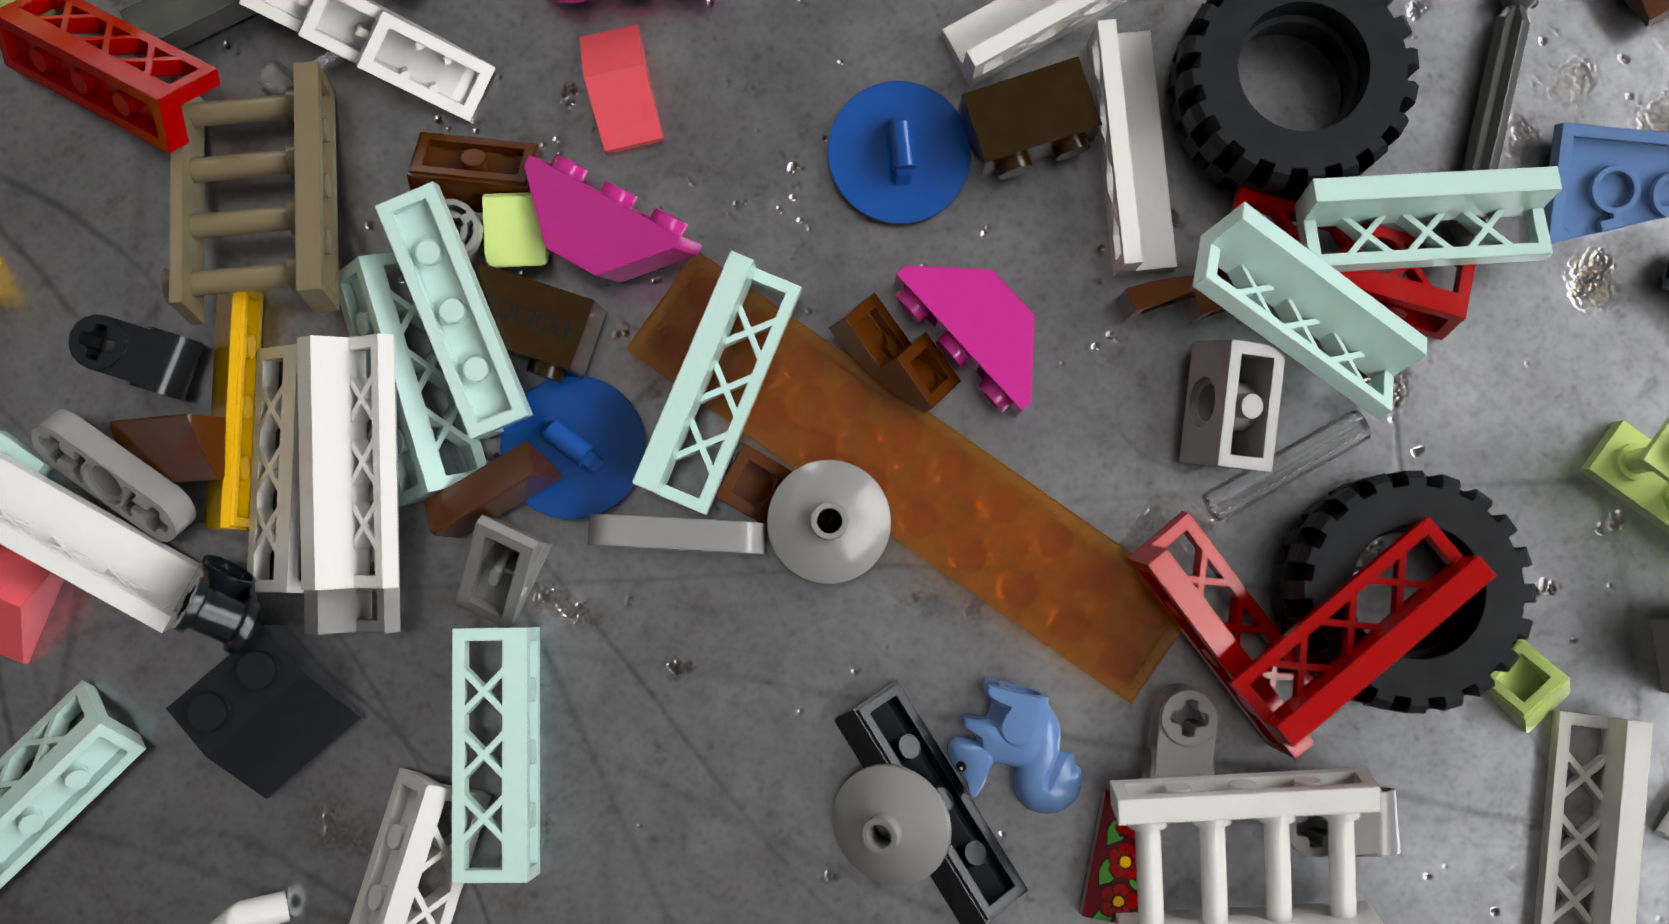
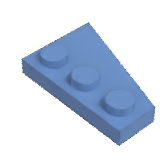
M1564 122L1554 125L1549 167L1558 166L1562 190L1544 207L1551 244L1669 217V132Z

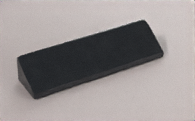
M898 680L893 681L836 717V725L863 768L876 764H895L909 768L928 780L941 795L951 820V843L944 861L930 876L960 924H987L1028 891Z

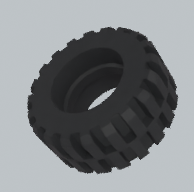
M1207 0L1206 3H1202L1178 43L1172 58L1175 67L1168 77V95L1176 98V103L1170 110L1174 129L1185 128L1188 137L1182 144L1183 148L1191 160L1201 154L1211 164L1204 174L1218 184L1225 176L1237 182L1233 190L1234 194H1236L1239 187H1244L1291 200L1295 196L1300 198L1312 179L1356 177L1361 175L1387 153L1388 146L1401 136L1409 122L1404 113L1416 103L1419 85L1415 81H1409L1408 78L1420 66L1418 50L1414 47H1405L1404 40L1412 33L1405 15L1393 17L1387 8L1393 0ZM1266 35H1288L1302 39L1320 50L1333 66L1340 84V109L1334 121L1320 130L1297 131L1276 125L1263 117L1247 99L1239 79L1238 58L1245 45L1253 39Z
M1406 470L1390 474L1384 473L1343 484L1329 491V497L1323 501L1314 502L1301 514L1304 521L1301 527L1289 531L1282 545L1286 550H1289L1286 562L1276 563L1274 575L1275 582H1282L1283 599H1274L1276 617L1286 618L1289 630L1353 576L1359 557L1373 540L1390 533H1405L1422 517L1429 516L1463 556L1479 555L1497 575L1446 618L1439 630L1427 643L1417 649L1407 651L1354 696L1351 701L1362 703L1364 706L1406 714H1426L1428 709L1446 711L1462 706L1463 696L1465 695L1480 697L1495 686L1494 679L1490 675L1494 671L1509 672L1519 658L1518 653L1510 648L1515 639L1528 640L1533 625L1532 620L1523 618L1525 603H1536V584H1525L1522 568L1533 564L1527 547H1514L1509 537L1516 533L1517 528L1507 514L1492 516L1488 512L1492 506V500L1478 489L1463 491L1460 489V480L1443 474L1429 477L1425 476L1423 471ZM1423 538L1422 541H1424L1428 546H1430L1429 543ZM1437 554V556H1438L1439 559L1441 560L1443 566L1445 567V566H1446V563H1445V562L1440 558V556ZM1344 606L1328 619L1343 620ZM1320 625L1309 634L1306 663L1329 665L1341 655L1343 627ZM1355 629L1354 643L1366 634L1364 629ZM1309 671L1313 677L1320 673V671Z

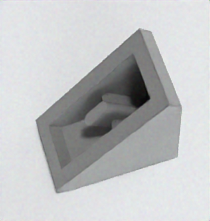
M481 515L475 525L455 604L504 628L513 627L553 544L500 519Z

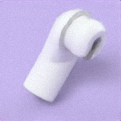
M285 890L237 901L208 924H281L289 922L290 916Z

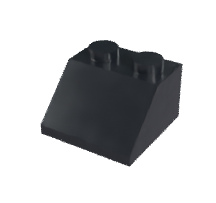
M287 624L262 626L244 642L236 654H229L166 708L205 757L266 799L273 796L364 718Z

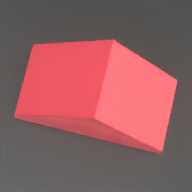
M630 25L579 37L583 78L605 154L663 142L664 139L638 25Z
M1 544L0 655L22 664H28L65 579Z

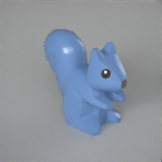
M985 677L983 682L985 695L992 701L988 714L986 716L964 713L962 715L963 726L976 736H956L950 739L947 744L948 758L953 767L966 780L969 795L971 797L978 796L993 763L1005 764L1014 767L1013 789L1017 800L1026 809L1041 814L1057 813L1065 810L1075 802L1081 791L1082 769L1076 766L1073 753L1060 750L1061 729L1053 709L1048 704L1049 696L1034 687Z

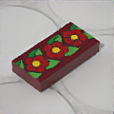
M1102 791L1079 913L1084 917L1116 923L1115 913L1138 912L1135 831L1130 829L1128 825L1118 824L1111 807L1110 792Z

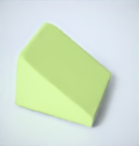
M531 192L483 194L484 255L486 265L495 268L545 265L548 261L550 250L544 244Z
M1519 639L1510 648L1518 653L1519 658L1509 672L1494 671L1490 675L1494 679L1495 686L1488 690L1487 693L1522 730L1529 733L1570 694V678L1527 642Z

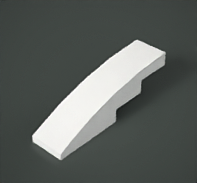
M239 0V4L298 32V36L356 63L358 68L469 122L495 70V66L372 0Z

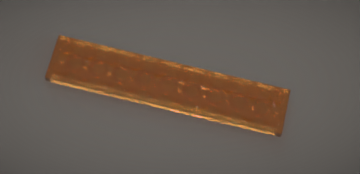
M701 252L697 256L690 258L629 343L626 350L674 384L723 268ZM751 287L742 305L751 327L775 318L779 310L777 305ZM739 315L730 336L745 330ZM790 317L742 432L795 470L815 461L838 460L853 464L867 472L879 484L887 498L891 513L890 536L1124 701L1132 704L1181 633V630L1126 558L1131 552L929 411L923 413L904 402L875 380L853 358L794 317ZM770 330L755 336L760 350H762ZM749 339L724 348L718 363L727 384L752 374L757 358ZM715 371L706 392L721 387ZM746 386L731 392L737 407ZM725 395L703 403L704 406L731 424L733 415Z

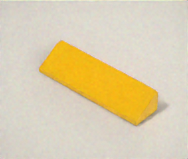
M260 290L217 294L211 416L225 417L226 421L224 480L207 481L205 528L209 530L249 531L257 349H261L264 294Z

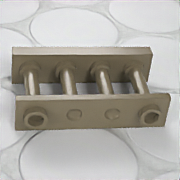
M319 62L293 63V87H288L285 94L204 102L198 96L181 105L189 143L170 153L169 267L164 268L161 275L162 292L166 302L191 325L204 324V296L289 287L293 293H298L315 314L339 311L335 89ZM171 76V83L185 76ZM280 119H289L294 124V142L287 143L286 149L205 157V127ZM290 174L291 178L295 180V198L288 199L287 205L204 213V182ZM290 230L292 235L295 236V255L289 256L286 263L204 270V238Z

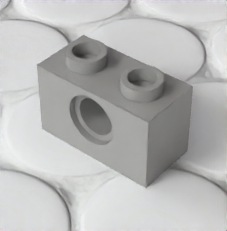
M1233 339L1193 341L1179 458L1180 463L1272 472L1286 357L1285 352L1274 345Z

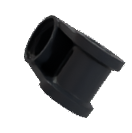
M97 314L84 317L78 321L70 332L68 343L71 355L78 364L97 372L130 381L129 385L181 401H185L203 347L201 342L151 326L144 328L106 315ZM104 338L115 341V348L112 353L100 350Z
M212 554L205 555L174 609L175 618L172 628L181 633L189 628L223 643V650L232 655L236 654L247 639L260 608L256 598L255 577L249 571L230 560Z

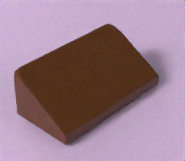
M420 132L407 173L409 188L411 191L434 182L440 186L445 199H457L466 203L474 212L483 213V194L531 192L524 164L529 155L539 158L540 147L539 144Z
M176 414L110 421V428L116 443L173 483L224 480L225 417Z
M525 441L424 501L429 531L439 537L463 538L474 531L476 522L481 515L497 518L562 479L561 472L528 441Z

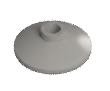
M821 460L799 467L780 483L769 505L767 529L775 553L789 570L812 582L836 584L859 577L878 561L889 540L891 513L883 490L867 472L847 462ZM833 509L840 514L842 524L838 531L825 533L818 527L817 518L823 510Z
M895 764L871 765L852 775L843 784L836 796L832 814L836 840L849 862L867 877L888 885H910L926 879L944 861L950 847L952 835L949 812L935 787L917 772ZM876 825H882L889 830L891 841L884 838L878 832Z

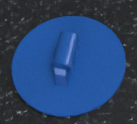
M889 81L864 89L844 105L830 131L828 163L837 188L854 208L879 221L907 224L934 216L955 199L965 183L970 168L971 145L960 114L945 97L921 84L907 81Z
M564 376L562 383L547 380L528 391L525 396L533 416L503 428L500 454L503 455L523 442L528 441L561 472L562 479L524 502L544 515L566 520L589 518V514H602L617 505L634 487L632 482L646 451L644 428L632 403L615 387L602 380L584 376L583 379L574 376Z

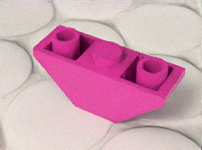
M555 154L552 163L529 155L524 164L545 247L595 276L621 283L695 257L702 247V244L684 235L688 226L686 222L656 207L651 216L634 208L638 199L636 195L606 180L601 189L584 181L589 172L588 169L559 154Z
M905 265L896 273L894 285L900 291L894 297L902 309L915 322L920 323L925 318L941 336L935 342L940 350L958 368H961L965 363L971 367L983 380L977 385L978 390L998 412L1002 413L1008 408L1015 416H1018L1031 403L1035 315L994 270Z

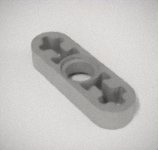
M64 409L57 410L32 429L31 440L33 446L45 462L154 539L169 542L195 520V506L190 497L178 485L75 413Z
M589 514L587 545L766 555L767 524L744 521Z

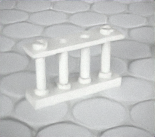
M1364 767L1110 780L1111 807L1118 824L1128 825L1130 829L1135 831L1138 912L1115 913L1116 924H1383L1367 900L1356 901L1354 821L1361 817V813L1381 812V786ZM1321 815L1322 818L1328 821L1330 902L1292 904L1289 824L1296 821V816ZM1256 818L1258 822L1263 823L1266 906L1228 908L1225 827L1229 826L1231 820ZM1192 822L1193 825L1199 827L1202 909L1164 911L1161 830L1167 827V823Z

